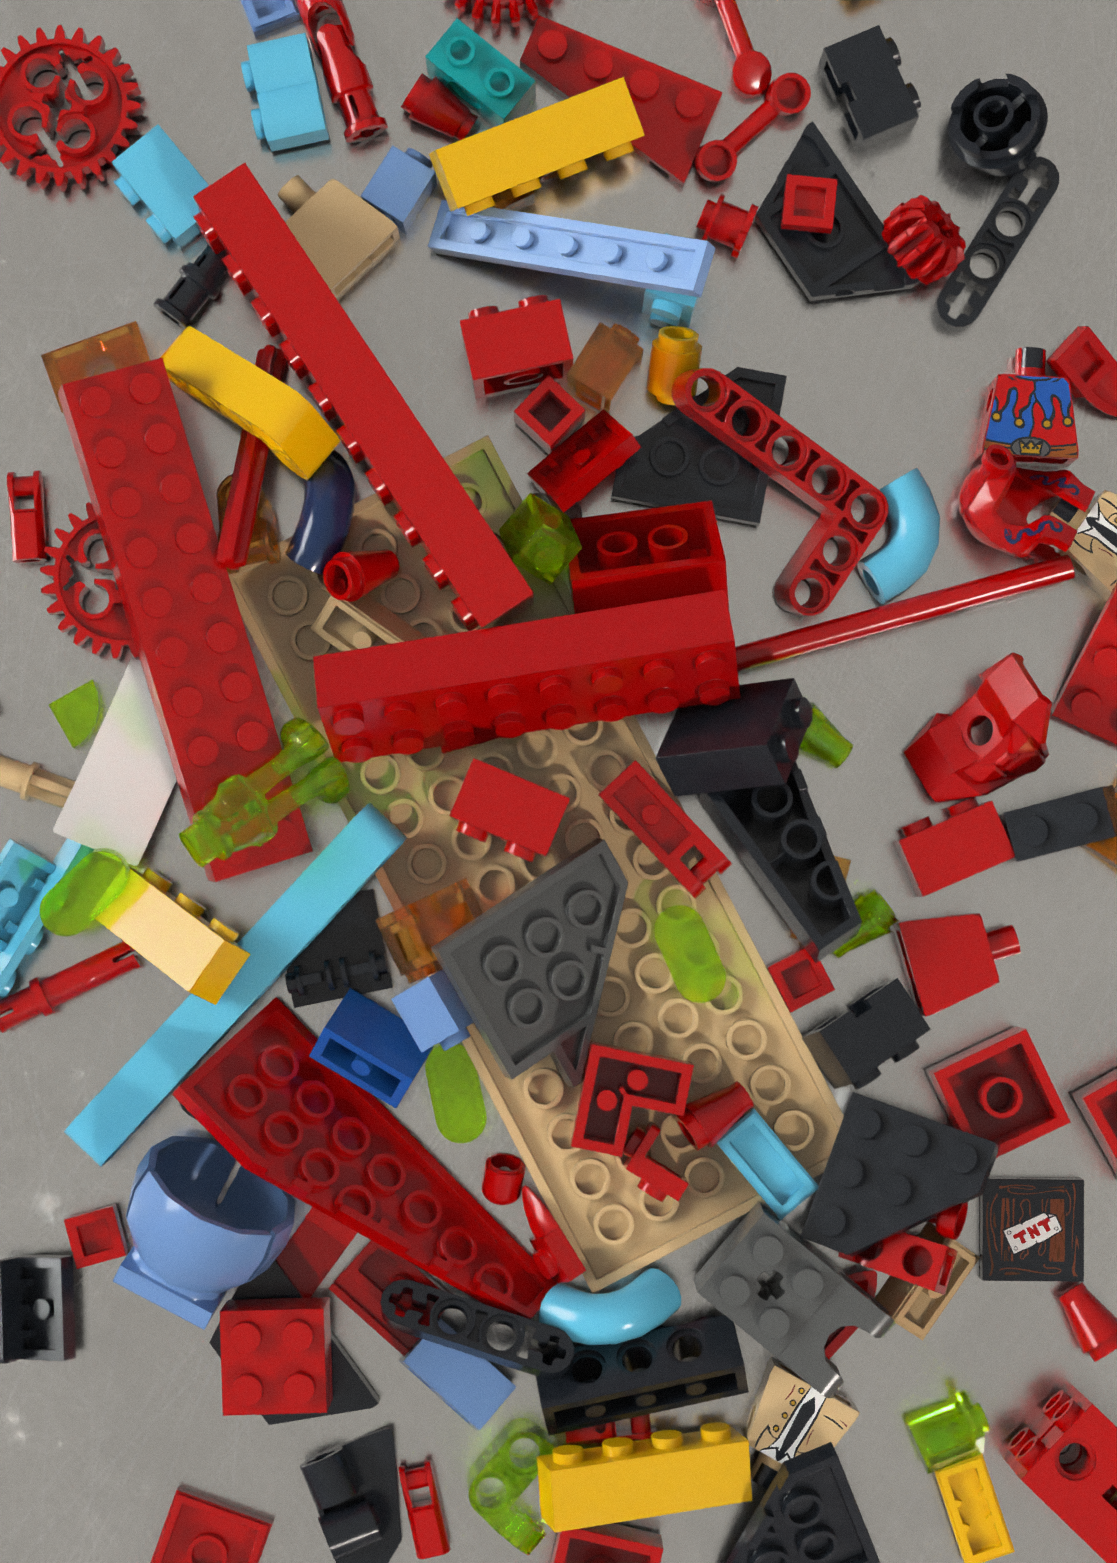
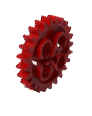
M57 25L54 39H48L41 27L37 28V42L31 45L23 36H18L17 39L21 51L15 54L4 47L1 49L7 64L4 67L0 66V153L4 152L0 162L7 170L19 164L17 176L23 182L28 180L35 172L36 184L43 190L51 178H54L61 192H65L69 178H74L81 189H86V174L91 172L98 180L103 182L105 177L101 166L108 163L114 167L111 162L117 158L115 155L117 151L124 152L131 146L125 138L126 134L140 135L142 131L139 125L130 119V117L144 114L141 103L131 100L142 93L137 82H127L134 75L129 63L117 66L122 58L119 50L115 47L104 53L106 44L100 35L96 36L88 45L87 36L83 28L80 27L76 30L72 39H68L62 25ZM60 51H64L67 58H71L74 63L83 61L78 65L77 69L85 84L98 82L104 85L99 97L93 100L80 98L81 90L75 80L72 79L69 80L68 86H65L61 78L66 75V70L61 63L63 59L59 54ZM42 70H52L59 75H55L53 81L48 86H33L35 75ZM66 99L71 108L70 110L62 109L57 119L52 109L53 107L61 108ZM38 117L42 119L41 127L48 137L53 138L54 132L57 131L62 139L56 143V147L61 154L62 167H59L56 160H52L48 154L39 156L46 149L37 133L29 136L19 134L20 126L27 118ZM77 130H87L90 132V139L83 147L70 148L63 142H67L70 135ZM37 153L39 154L38 156L34 157L33 159H30V157H32L33 155H35V154H37Z
M88 502L86 503L87 519L82 521L79 517L70 513L68 517L74 529L70 533L58 528L54 530L56 536L63 542L61 547H45L44 551L55 559V565L40 567V572L53 578L54 583L42 587L41 593L46 596L57 597V601L47 608V612L50 615L62 613L66 615L58 626L62 633L75 627L78 629L73 641L75 645L79 647L89 638L93 639L92 653L96 656H99L106 645H110L114 660H119L123 648L129 647L132 655L137 660L139 659L138 652L115 581L94 579V585L97 588L106 590L109 594L108 606L104 611L97 614L87 613L83 608L84 595L89 591L84 583L79 581L68 590H64V587L70 583L69 580L74 576V572L70 568L72 565L67 560V556H71L75 562L78 561L83 567L87 568L92 565L87 556L89 545L97 539H102L93 506ZM109 560L104 563L95 564V569L98 573L113 575Z

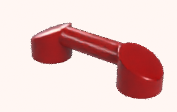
M700 0L705 5L718 9L736 56L731 74L733 90L737 95L745 99L761 97L770 85L772 76L771 65L767 57L761 52L754 50L736 0Z
M786 73L774 79L766 90L765 102L723 140H713L699 147L694 160L699 175L711 182H719L730 177L736 169V154L778 116H791L802 111L808 105L811 89L807 80L797 73Z

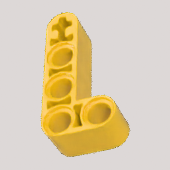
M187 326L160 357L163 358L168 378L172 383L262 440L286 467L304 480L311 478L340 443V439L322 416L296 390L191 326Z

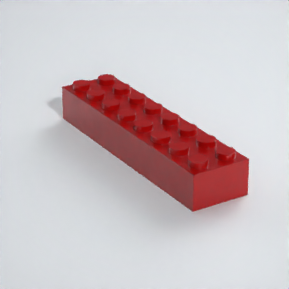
M725 589L313 656L317 708L336 763H361L373 757L397 753L410 755L422 749L447 745L465 746L472 741L496 737L515 738L527 732L546 729L564 730L577 724L601 720L614 722L626 716L651 712L663 714L671 712L676 708L700 704L719 705L727 700L740 698L735 639Z

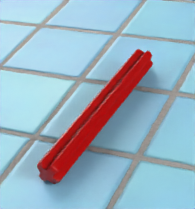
M266 345L264 349H260L257 352L255 366L282 381L286 359L281 349H277L274 345ZM243 428L216 556L217 563L227 567L229 570H238L247 564L269 452L268 446L262 440Z

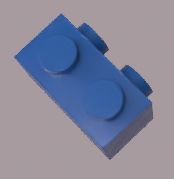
M350 988L324 1027L309 1057L392 1107L397 1108L434 1046L421 1052L403 1019Z

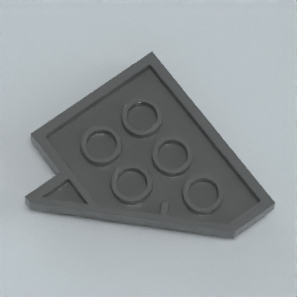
M596 838L431 947L502 1073L511 1080L550 1055L567 1085L575 1087L581 1082L628 886V881L605 839Z

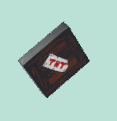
M989 1177L984 1193L980 1196V1279L982 1281L1084 1282V1180L1082 1178Z

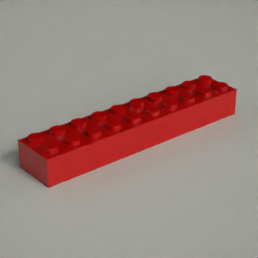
M246 163L241 164L194 195L193 198L200 212L194 215L193 218L198 224L205 240L216 255L223 250L226 252L227 256L221 260L242 295L246 296L253 292L256 298L250 301L256 311L255 314L271 338L281 334L285 341L280 343L279 347L283 351L285 359L299 380L307 375L309 376L313 384L307 388L328 422L335 417L342 425L336 430L340 441L356 464L364 459L370 467V470L365 472V475L379 500L384 506L390 502L395 504L399 512L393 517L398 528L412 548L421 543L428 554L422 558L426 570L440 590L449 585L457 597L451 601L452 608L467 631H472L475 628L485 629L502 626L534 605L533 591Z
M163 358L62 384L58 391L60 403L208 881L218 882L313 852L227 568L219 565L216 560L219 546L218 538Z

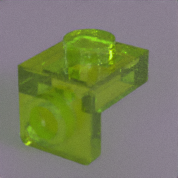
M965 1390L954 1394V1404L907 1421V1431L927 1474L984 1453L985 1433L990 1431L982 1407L978 1402L971 1405Z

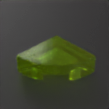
M90 680L49 704L72 747L77 749L91 737L100 714L101 696L94 680Z

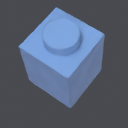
M392 145L361 194V198L392 220L398 226V230L406 234L437 186L436 172L431 169L433 164L426 156L412 148H408L406 152H403Z
M443 969L391 999L421 1052L438 1043L446 1051L471 1036L466 1027L474 1022Z

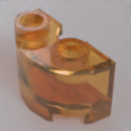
M465 878L376 919L375 922L400 976L405 975L410 984L437 971L433 963L437 958L431 947L483 913Z

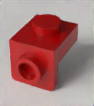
M651 1121L645 1130L636 1126L624 1145L623 1154L628 1156L624 1163L625 1169L641 1178L637 1187L653 1198L663 1202L668 1195L679 1201L689 1185L687 1179L647 1155V1152L661 1131L660 1127Z

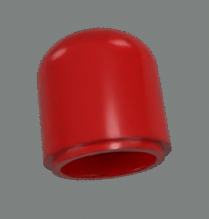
M498 1153L488 1157L485 1162L482 1181V1193L485 1198L493 1204L503 1206L517 1201L522 1192L526 1169L524 1162L518 1157L506 1153ZM507 1167L511 1171L501 1170L499 1168Z

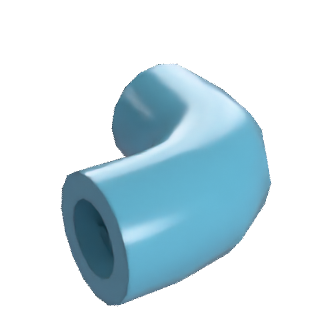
M918 467L880 489L888 502V519L891 525L890 535L882 547L857 563L858 571L865 586L880 604H885L904 593L927 572L939 546L940 515L932 492Z
M654 1268L645 1270L630 1284L610 1293L594 1294L566 1284H557L546 1293L541 1303L539 1322L566 1332L573 1342L586 1345L618 1344L641 1337L664 1323L681 1306V1294L675 1282L666 1273Z

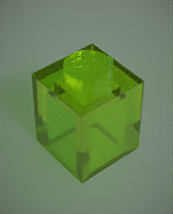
M532 493L525 498L499 529L508 555L513 563L549 585L582 549L569 516Z

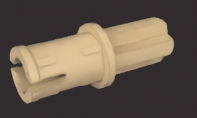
M0 755L1 787L20 793V799L27 801L29 797L63 809L75 781L40 769V763L33 762L31 765Z

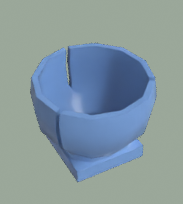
M171 1136L152 1146L137 1167L126 1212L134 1246L121 1263L113 1282L205 1330L227 1292L232 1288L250 1282L268 1270L286 1247L294 1225L295 1200L289 1193L240 1166L224 1199L218 1204L217 1199L237 1160L217 1141L202 1137Z

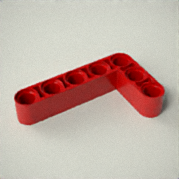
M700 368L681 373L675 379L672 386V399L675 406L694 422L820 513V516L778 577L774 586V596L777 604L789 613L815 616L822 613L830 605L888 516L886 497L879 489L721 372L713 368ZM698 378L703 379L709 388V397L702 406L693 400L691 394L692 385ZM738 408L743 409L749 418V426L743 435H739L732 426V417ZM779 437L783 438L788 446V456L782 464H778L772 455L773 444ZM818 467H822L827 475V485L821 493H818L812 485V475ZM857 496H861L866 504V513L859 522L853 518L851 513V505ZM833 537L837 541L839 551L837 558L829 564L823 555V547L826 541ZM806 579L811 587V595L805 604L800 605L795 597V589L801 580Z

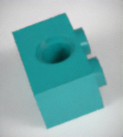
M456 18L425 56L428 75L431 78L436 76L461 102L493 127L521 117L536 98V81L458 18Z

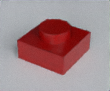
M787 174L781 229L831 234L838 179Z
M805 948L766 967L790 1013L835 990L821 961L815 963Z
M116 1204L64 1219L77 1269L123 1257L129 1253Z

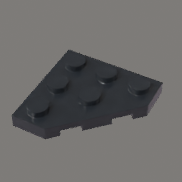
M736 367L725 375L780 416L787 376ZM709 388L693 397V400L698 405L702 406L707 401ZM678 408L639 436H635L641 448L628 458L620 468L616 469L611 499L654 507L712 501L715 517L718 519L756 526L760 524L768 475L694 422ZM738 408L732 417V426L739 435H743L749 426L748 415L741 408Z
M852 1092L801 1237L853 1257L895 1234L899 1235L935 1218L937 1214L953 1206L966 1203L983 1195L1000 1145Z
M832 1442L783 1462L726 1563H880Z

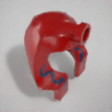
M998 444L990 445L981 457L982 464L972 469L959 491L960 516L962 515L967 529L978 541L1014 557H1025L1027 560H1033L1035 563L1061 556L1049 545H1053L1066 553L1077 534L1076 529L1050 515H1043L1028 524L1027 516L1040 502L1055 496H1059L1085 512L1091 503L1095 491L1084 485L1068 470L1037 471L1017 468L1016 461H1014L1013 455L1007 448Z

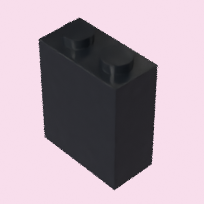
M788 678L739 685L740 698L727 700L719 705L700 704L677 708L655 757L674 796L785 784L793 763L798 759L799 748L807 728L812 723L810 702L802 696L795 679Z

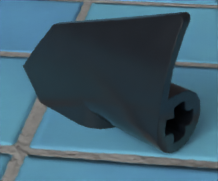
M387 1427L321 1453L300 1465L320 1516L318 1517L320 1526L336 1563H389L402 1541L394 1436L392 1429Z

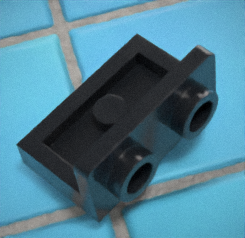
M22 1254L0 1259V1364L19 1360L67 1361L76 1358L73 1255Z

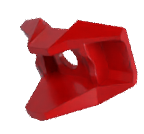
M1012 652L979 674L982 683L977 692L952 715L936 713L903 750L924 788L936 803L986 796L1025 774L1037 771L1045 764V759L1049 755L1046 739L1052 702L1037 687L1023 665L1024 659L1021 655ZM989 718L993 725L992 737L986 744L978 745L972 738L971 729Z

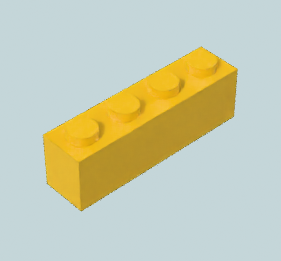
M624 77L439 148L429 153L450 211L464 207L467 216L495 206L492 195L507 189L511 190L515 198L541 188L542 186L538 178L540 176L557 171L561 180L587 170L586 158L603 152L607 162L634 151L631 141L645 136Z
M707 1423L700 1427V1431L684 1434L677 1430H660L652 1433L651 1439L633 1441L626 1437L609 1438L602 1442V1446L583 1449L579 1445H562L552 1450L553 1454L537 1456L541 1517L555 1533L752 1501L749 1440L727 1423Z

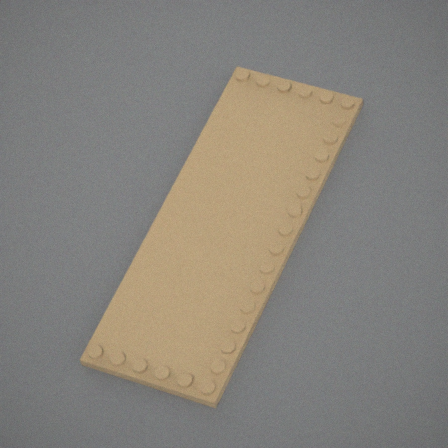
M487 435L444 457V460L534 593V605L503 625L574 614L571 593L541 535L529 531L520 521L519 508L522 499L489 436ZM376 494L355 503L349 534L342 552L389 549L396 555L399 561L398 575L369 592L368 595L427 638L466 632L467 629L452 608L451 601L457 597L449 585L442 590L436 585L422 558L428 555L421 543L412 548L398 528L393 517L399 512L395 504L390 502L384 506ZM293 536L247 559V564L244 567H240L238 570L227 569L240 614L348 823L368 803H371L407 837L404 843L375 875L428 977L443 969L431 947L596 838L605 839L628 881V886L590 1044L593 1041L692 1062L694 1068L686 1104L724 1089L738 1081L750 1095L754 1103L753 1108L812 1178L824 1173L844 1115L811 1052L802 1040V1035L717 872L704 884L706 890L694 899L598 796L600 792L636 760L684 811L677 796H674L655 759L656 755L635 715L626 716L614 722L601 720L577 724L564 730L546 729L527 732L515 738H499L442 754L441 747L422 749L410 755L397 753L373 757L361 763H336L317 708L313 656L341 652L311 630L312 625L331 596L325 586L323 575L300 566L286 555L285 552ZM473 758L570 798L546 858L536 854L533 863L505 852L504 848L507 841L489 834L486 843H483L456 831L459 821L452 819L449 815ZM693 846L680 860L690 870L703 856ZM472 1023L466 1027L471 1036L463 1040L462 1043L551 1215L587 1270L582 1275L592 1293L609 1286L748 1213L758 1201L762 1204L766 1203L717 1143L712 1148L706 1145L697 1151L678 1127L675 1120L677 1115L632 1106L625 1143L636 1126L645 1130L650 1121L660 1127L661 1131L647 1152V1155L680 1174L689 1183L679 1201L668 1195L663 1202L653 1198L637 1187L641 1178L625 1169L624 1163L628 1158L625 1154L619 1157L571 1147V1137L590 1044L581 1082L575 1087L565 1083L550 1055L511 1080L502 1073L475 1024Z

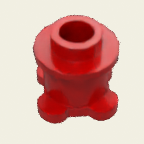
M720 194L717 203L707 200L696 228L705 231L702 240L707 241L709 238L733 248L730 256L737 259L759 206L752 204L749 211L724 201L725 195Z

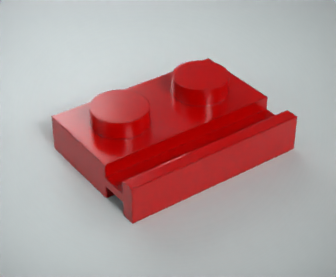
M370 1240L328 1289L405 1356L420 1338L397 1331L386 1324L381 1314V1298L384 1290L392 1282L401 1279L412 1280L443 1291L446 1290L420 1267ZM403 1294L400 1301L391 1300L390 1303L396 1306V1315L404 1317L407 1310L423 1313L421 1325L429 1326L431 1309L436 1302L427 1300L426 1311L412 1305V1296L408 1294Z

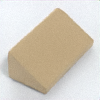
M368 594L354 602L338 600L331 595L311 627L313 632L341 652L427 638Z
M927 1223L918 1237L958 1251L945 1295L890 1276L875 1297L876 1300L888 1309L896 1324L922 1341L980 1258L958 1241L938 1235L936 1226L932 1223Z

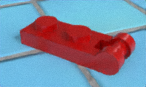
M636 760L598 794L603 802L694 899L706 890L704 884L716 872L722 875L732 865L720 849ZM694 846L702 854L703 858L689 870L680 858Z

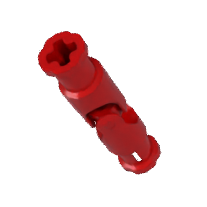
M295 0L313 50L322 59L323 78L331 101L338 104L347 128L343 132L346 142H361L381 134L388 128L384 117H379L370 93L374 87L366 64L354 54L351 47L355 46V36L343 1ZM328 13H338L342 25L325 24L316 33L317 23L323 16Z

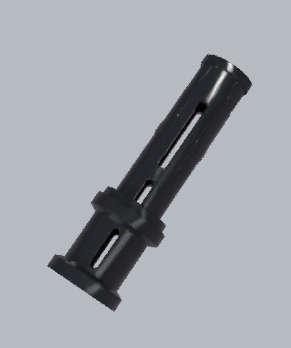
M208 245L194 263L188 262L187 265H183L179 269L181 277L163 299L157 298L153 303L154 307L182 330L187 328V326L193 327L191 321L209 298L215 299L219 294L220 285L218 283L228 270L221 260L227 256L226 252L223 250L216 255Z

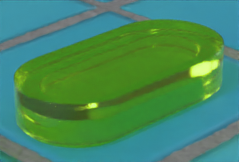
M99 848L88 853L43 897L40 904V918L44 926L50 932L59 936H73L84 930L127 887L130 879V868L126 859L119 852L109 848Z
M674 905L663 910L655 921L654 937L677 990L683 997L696 1003H705L715 999L725 986L726 973L702 917L697 911L684 905Z
M458 1043L446 1051L439 1045L429 1054L425 1066L437 1127L440 1133L452 1142H471L483 1132L487 1121V1112L479 1075L464 1045Z

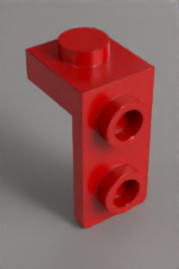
M312 1207L276 1260L303 1298H310L358 1232Z

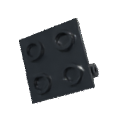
M373 889L358 892L286 969L285 980L287 990L292 996L294 1008L344 998L350 988L360 994L393 988Z

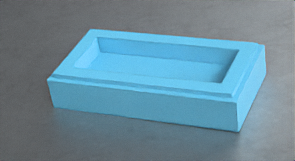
M753 1107L717 1142L718 1146L780 1220L806 1200L819 1187Z

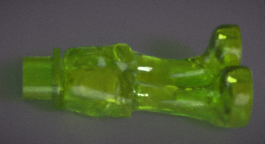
M296 717L284 723L280 730L283 750L269 763L249 776L244 777L236 774L220 783L216 795L202 810L193 815V824L179 833L181 842L200 867H205L216 858L228 859L232 856V853L249 846H262L276 835L278 831L277 823L315 798L333 805L339 803L348 795L350 786L343 765L338 759L327 757L309 769L306 776L270 800L265 798V794L295 770L327 752L329 744L324 736L309 722Z

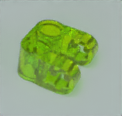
M519 1419L510 1422L504 1427L476 1460L467 1474L466 1484L470 1504L474 1510L521 1552L530 1555L546 1536V1533L515 1501L538 1475L537 1456L553 1454L552 1450L564 1444L554 1436H549L548 1432L530 1420ZM528 1438L535 1441L537 1447L534 1453L528 1457L518 1458L510 1453L512 1444L519 1439ZM487 1478H497L504 1484L501 1492L492 1497H485L479 1494L476 1489L479 1483Z

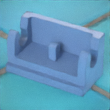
M441 1318L437 1320L442 1331L448 1334H457ZM421 1338L399 1360L403 1366L473 1429L479 1431L516 1388L510 1380L487 1360Z

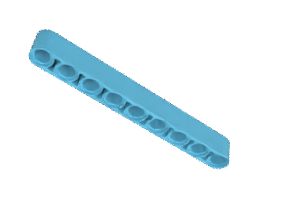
M368 803L237 943L251 955L217 1004L214 1005L191 993L71 1122L64 1133L102 1167L385 864L407 837L377 808Z

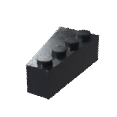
M796 761L793 763L785 784L700 794L699 801L815 963L858 935L862 920L839 863L835 860L827 840L826 830L820 816L818 817L808 793L807 783Z

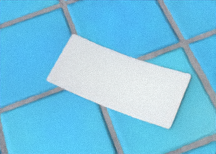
M134 657L130 659L89 754L53 827V832L133 866L139 864L177 781L140 659L136 660Z

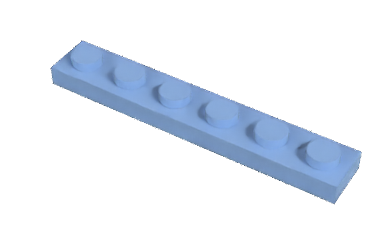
M441 200L428 243V247L436 254L700 298L716 249L709 241L494 207L467 216L464 207L450 211L446 200Z

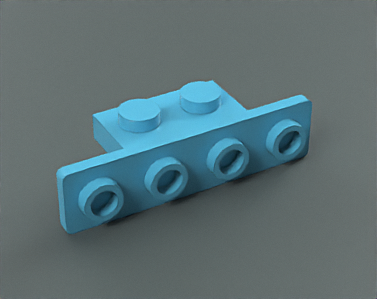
M11 838L6 843L0 853V998H4L13 987L17 977L15 970L24 955H30L38 947L44 932L42 926L50 913L58 911L67 900L70 893V886L68 884L78 868H85L92 860L96 850L67 838L54 860L50 861Z

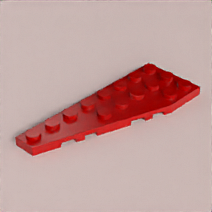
M277 997L266 1005L173 1092L172 1095L244 1169L485 1305L531 1319L540 1309L546 1293L553 1286L557 1285L552 1278L548 1280L542 1275L533 1258L371 1093L309 1057L318 1039Z

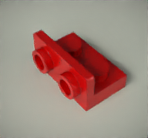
M602 409L526 474L539 492L546 494L564 513L576 502L582 500L590 490L609 474L620 468L641 446L632 433Z

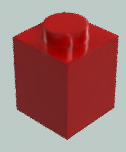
M548 375L514 410V422L547 454H550L585 421L586 410Z

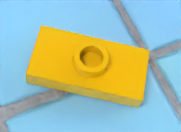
M977 1451L932 1466L963 1562L983 1563L1015 1552L983 1454Z

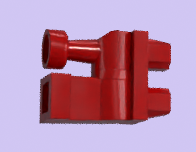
M968 1202L953 1206L926 1222L936 1224L938 1235L957 1240L966 1220ZM907 1231L899 1235L895 1234L853 1257L841 1252L838 1254L840 1258L945 1295L958 1251L948 1246L907 1234Z

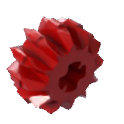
M923 195L911 198L906 203L902 202L890 212L891 215L883 221L884 230L882 231V237L889 245L888 253L897 260V267L902 266L913 280L917 278L920 282L928 285L933 281L941 279L943 276H948L965 259L964 249L966 244L965 240L959 235L960 227L951 220V213L946 214L939 202L935 200L931 202L929 198Z

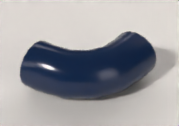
M335 450L332 451L309 480L299 477L305 490L304 503L299 522L285 552L295 563L323 575L327 562L335 554L342 552L354 513V479L346 460Z

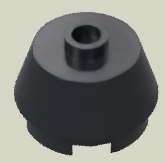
M1006 74L1007 79H992L981 83L980 78L975 79L959 92L951 105L952 114L948 125V138L953 151L967 164L994 176L1015 174L1032 163L1040 150L1048 122L1047 107L1040 93L1027 81L1013 74Z

